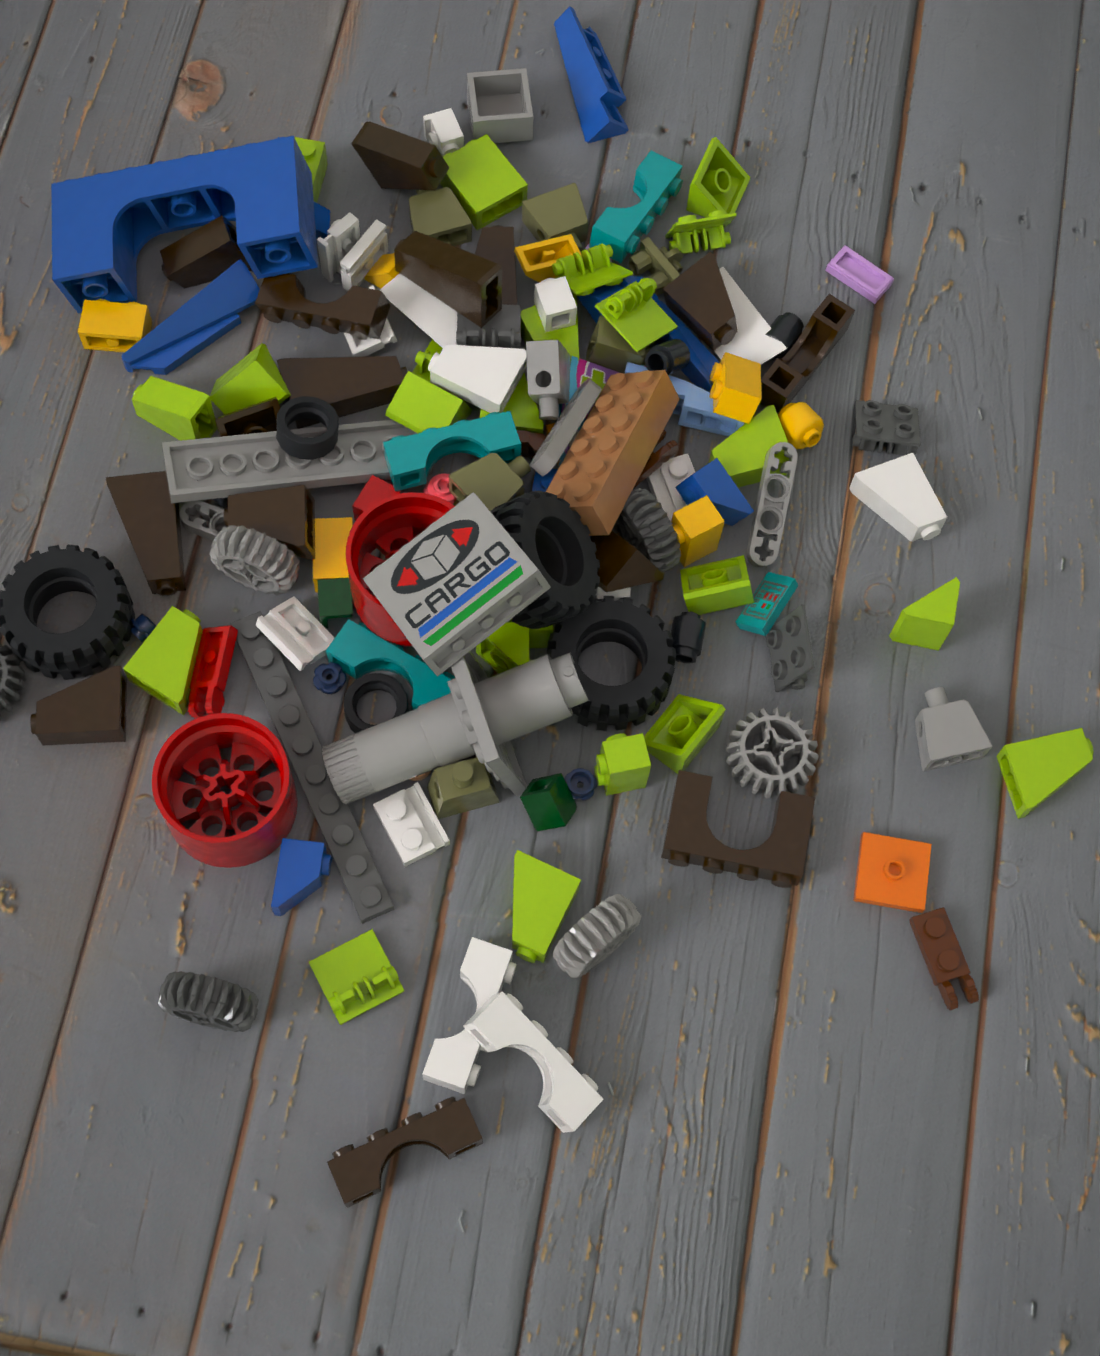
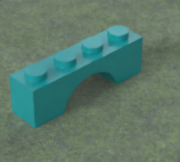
M651 150L638 166L633 185V191L641 201L627 208L607 207L592 227L589 247L591 248L602 243L605 246L610 245L613 250V256L610 258L619 263H622L628 253L633 254L639 245L642 234L647 235L650 232L657 214L661 216L665 212L669 198L671 196L676 197L683 184V180L680 179L683 166Z
M510 411L502 413L493 412L485 417L470 421L460 420L450 426L428 428L421 433L409 436L400 435L383 442L385 460L395 491L427 484L428 474L432 466L439 459L449 454L468 453L482 458L490 453H497L506 464L519 455L521 456V442Z
M348 619L326 650L328 663L334 662L342 667V672L354 679H358L367 673L381 670L390 671L403 677L413 690V710L422 704L451 693L447 681L454 679V675L444 672L437 677L419 655L413 657L404 652L401 645L380 638L363 622L357 624Z

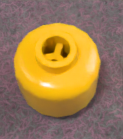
M789 403L780 410L778 417L788 443L792 444L796 449L813 447L820 441L824 428L823 419L807 403Z

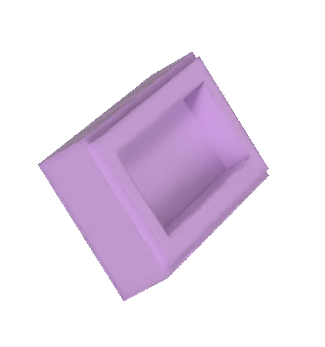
M846 245L827 264L825 270L874 304H876L894 281L892 276Z

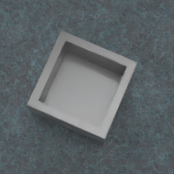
M527 69L467 73V100L473 139H478L487 134L494 143L533 140L534 117Z

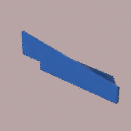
M569 6L554 22L584 139L586 142L592 143L625 134L629 129L617 107H620L627 99L597 34L590 26L583 29L575 10Z
M241 259L235 262L123 353L121 357L125 369L128 372H133L135 369L152 370L154 374L167 375L241 324L240 316L237 313L255 305L260 290L245 263Z
M627 276L623 278L620 286L626 287L635 281L639 282L644 277ZM654 293L651 298L678 326L675 330L655 341V343L658 345L671 339L682 340L689 348L690 361L687 367L681 371L694 385L710 393L713 381H710V374L714 364L720 362Z

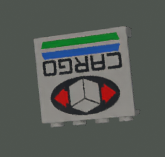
M474 492L363 578L417 653L437 677L551 588L539 569Z

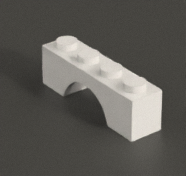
M472 937L460 969V978L473 991L477 1002V1012L492 995L501 992L504 982L511 984L517 964L512 962V950ZM466 1029L452 1037L435 1039L422 1073L423 1080L465 1094L467 1086L474 1087L481 1066L475 1063L480 1050L487 1051Z
M503 991L492 995L463 1027L488 1053L504 1047L522 1050L531 1056L537 1063L543 1079V1092L538 1107L563 1133L575 1131L603 1100L597 1092V1084L588 1075L580 1074L571 1065L573 1059L565 1050L553 1046L547 1039L548 1033L545 1028L535 1020L530 1021L522 1013L523 1006L513 995L509 993L506 995Z

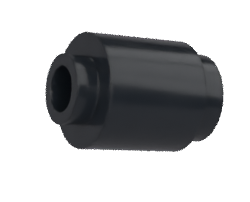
M786 312L783 315H779L770 325L771 330L765 335L781 341L787 348L773 358H783L802 334L804 325L797 315Z
M668 340L649 350L645 358L646 368L649 371L666 370L668 375L687 367L690 361V351L682 340Z
M682 612L681 615L673 618L671 628L672 647L676 649L677 662L695 663L697 656L701 654L706 622L700 619L701 616L697 613Z

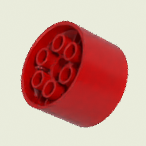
M409 492L381 499L367 508L358 517L347 538L346 564L356 612L373 633L395 644L412 646L379 600L371 594L373 592L363 578L399 551L405 544L413 540V534L422 533L433 522H436L455 507L450 502L437 496ZM377 548L385 555V560L371 555L372 551Z
M215 713L191 720L177 729L167 739L160 749L153 766L152 791L163 819L179 846L187 854L202 863L224 868L241 867L255 863L275 851L281 845L282 838H286L292 829L297 814L298 797L286 753L277 737L267 727L252 718L233 713ZM232 747L230 762H228V759L222 760L220 749ZM273 762L278 770L260 778L261 772ZM244 764H252L254 766L252 771L239 770V767ZM210 767L219 768L218 773L213 777L203 774L204 771ZM183 772H186L196 779V785L178 780ZM226 785L232 792L226 795L220 788ZM270 790L273 792L269 800L259 801L256 799L261 791ZM194 797L202 798L198 807H187L190 799ZM238 803H242V805L233 811L231 810V808L236 806ZM259 811L262 812V813H269V814H268V816L265 817V816L261 815V814L259 813ZM190 819L198 820L189 829L181 824ZM248 820L258 823L245 832L240 830L242 824ZM210 825H222V829L218 834L212 836L205 834L206 829ZM229 829H234L236 835L229 836Z

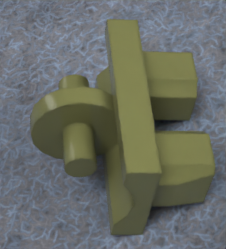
M646 237L641 240L639 251L629 258V268L638 276L648 270L652 274L648 278L654 279L657 284L655 294L658 296L664 293L663 288L680 276L679 273L683 271V267L679 264L683 258V253L678 248L668 251L663 246L658 249L652 240Z

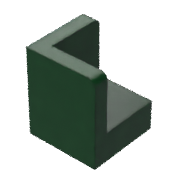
M349 578L318 580L320 623L325 628H328V619L353 616V599Z
M562 773L532 779L520 796L537 831L566 826L577 810L575 800H573V796Z

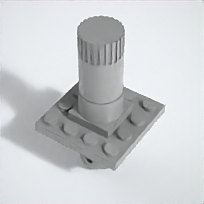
M469 651L450 666L455 676L454 679L447 681L451 691L450 694L422 704L415 710L323 746L324 765L340 800L345 804H349L438 767L456 763L473 755L477 756L481 764H485L489 773H493L496 781L500 780L504 789L509 788L516 797L522 795L527 788V784L511 740L573 716L572 707L589 701L576 672L571 653L569 652L554 659H551L549 654H546L488 678L486 670L473 653Z

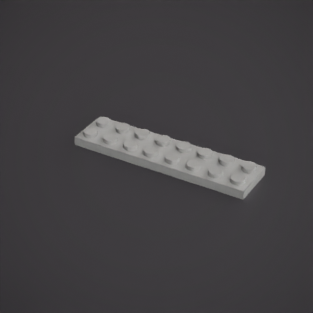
M394 420L339 425L338 442L334 449L326 456L314 460L299 459L286 453L276 439L277 431L162 442V452L171 503L225 498L228 495L305 485L309 489L368 482L372 475L382 480H391L385 460L383 442L389 441L396 436H409L417 433ZM327 427L292 429L290 431L301 437L313 438L326 432ZM433 466L430 469L428 476L432 475Z

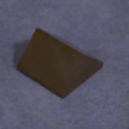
M277 397L214 418L219 437L277 431V413L280 410Z
M612 530L609 535L592 536L590 538L592 542H595L597 549L595 555L600 564V569L597 572V575L600 577L598 587L603 591L611 592L663 580L664 574L653 563Z

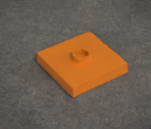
M863 832L860 839L853 901L923 913L926 905L932 844Z

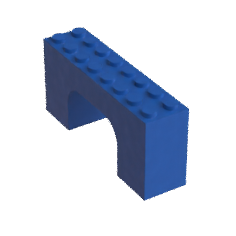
M294 136L278 137L273 140L248 143L243 146L218 149L213 152L188 155L183 158L158 161L153 164L128 167L123 170L98 173L93 176L68 179L51 184L52 280L77 313H82L84 300L105 299L110 302L119 303L137 302L136 262L142 247L150 239L160 234L204 226L221 215L228 221H236L237 245L257 279L318 268L312 173Z

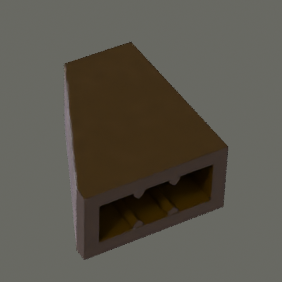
M365 122L351 143L379 186L383 189L435 191L449 170V166L435 145L373 122Z
M222 215L160 250L164 263L161 265L164 275L168 280L175 281L184 289L212 282L240 259L245 263L248 270L252 271L237 245L236 227Z
M711 251L663 288L666 306L713 351L721 345L728 344L738 332L735 313L715 255Z
M305 485L228 495V508L224 509L226 527L235 525L237 527L244 526L247 529L254 528L257 532H265L267 536L276 538V541L285 544L288 550L294 552L295 556L308 560L315 559V499Z
M113 666L37 701L36 714H31L30 719L32 734H36L43 746L126 742L127 677L122 667Z

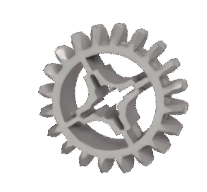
M235 525L223 527L211 545L210 560L216 565V568L223 571L225 576L231 577L235 582L243 584L245 588H253L256 592L259 590L266 594L273 593L275 595L287 593L299 575L300 561L295 557L294 552L288 550L285 544L276 541V538L267 536L265 532H257L254 528L247 529L244 526L237 527Z
M764 707L760 709L758 717L752 712L748 713L746 721L740 719L736 724L737 730L730 732L729 739L732 742L726 745V752L731 754L727 757V765L735 766L731 772L732 777L743 776L740 782L741 788L746 787L750 783L753 785L751 793L756 795L759 789H763L766 799L771 797L773 790L776 791L777 796H779L781 791H786V789L790 793H796L799 789L798 784L805 786L809 781L808 776L814 774L816 768L813 763H816L819 755L813 752L818 746L817 741L808 740L813 733L812 729L802 730L803 718L793 722L791 720V711L787 712L785 717L779 716L780 711L778 707L773 709L772 715H768ZM761 732V744L755 745L752 750H746V741L753 735ZM777 733L785 736L789 740H784L777 735ZM798 755V765L792 771L783 774V762L790 760L791 756ZM755 766L763 767L767 773L758 770Z
M615 894L608 897L605 901H601L594 909L592 908L558 941L553 952V957L558 962L557 965L563 972H567L571 978L586 975L629 938L630 934L635 931V928L639 926L641 915L636 910L637 907L630 900L626 899L623 894Z

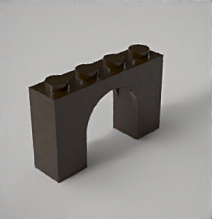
M682 770L678 771L661 858L668 859L670 864L681 867L689 866V864L703 866L702 869L704 871L721 874L723 871L737 873V877L744 880L755 881L758 878L771 880L773 885L782 888H790L792 885L797 886L804 872L815 797L781 791L776 800L770 837L758 847L739 850L722 844L715 838L708 826L707 806L713 777Z

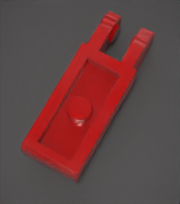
M232 625L208 627L202 631L189 687L191 691L187 708L191 717L199 718L205 715V712L209 715L221 713L223 710L222 707H224L225 703L223 692L225 691L238 630Z

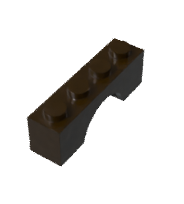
M289 273L264 278L255 302L264 314L263 316L271 322H292L296 326L305 329L310 328V326L318 327L331 334H338L339 332L349 333L361 340H366L368 337L380 339L391 306L382 291L352 286L345 295L335 301L328 303L312 302L306 299L305 288L297 276Z
M828 294L812 314L808 324L793 347L781 360L777 358L761 378L762 399L760 404L765 407L774 405L778 414L784 406L794 399L848 330L855 312L853 308L833 295Z
M455 1097L447 1098L435 1105L436 1111L424 1117L421 1112L415 1113L401 1121L402 1127L394 1131L388 1132L387 1128L381 1129L367 1137L368 1143L354 1148L353 1144H350L333 1152L334 1159L327 1161L345 1206L348 1208L380 1193L382 1174L387 1162L395 1153L405 1147L427 1145L439 1150L448 1159H452L483 1144V1138L465 1098L456 1101Z

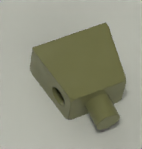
M576 183L522 201V221L538 242L572 234L580 252L584 250L581 243L587 240L588 219Z
M444 187L435 191L416 190L417 195L411 196L408 199L412 233L418 231L453 246L472 242L471 220L451 188Z
M600 315L587 345L585 360L624 374L627 362L646 365L645 358L652 347L647 346L641 351L636 352L607 319Z
M490 453L450 474L449 491L459 502L474 492L488 510L491 511L503 503L524 495L525 484L521 478L531 472V468L528 462L520 455L506 464L497 453Z
M477 757L434 769L427 786L433 810L438 819L499 803L491 772H488L485 764H481Z

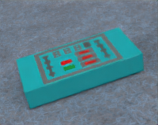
M768 572L753 594L754 603L747 604L736 620L739 629L766 636L799 586L796 579Z

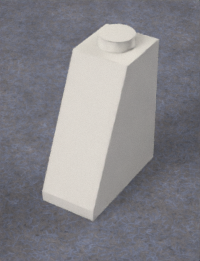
M445 344L441 353L436 352L428 365L430 382L489 413H502L527 368V355L525 349Z
M913 453L855 473L849 487L853 495L911 542L921 538L923 540H930L941 533V529L947 519L946 513Z

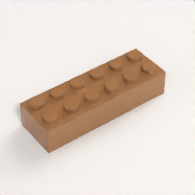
M645 370L642 372L610 375L546 490L548 493L557 495V499L561 498L570 504L569 508L579 513L583 525H587L590 531L589 536L610 534L680 400L666 370Z

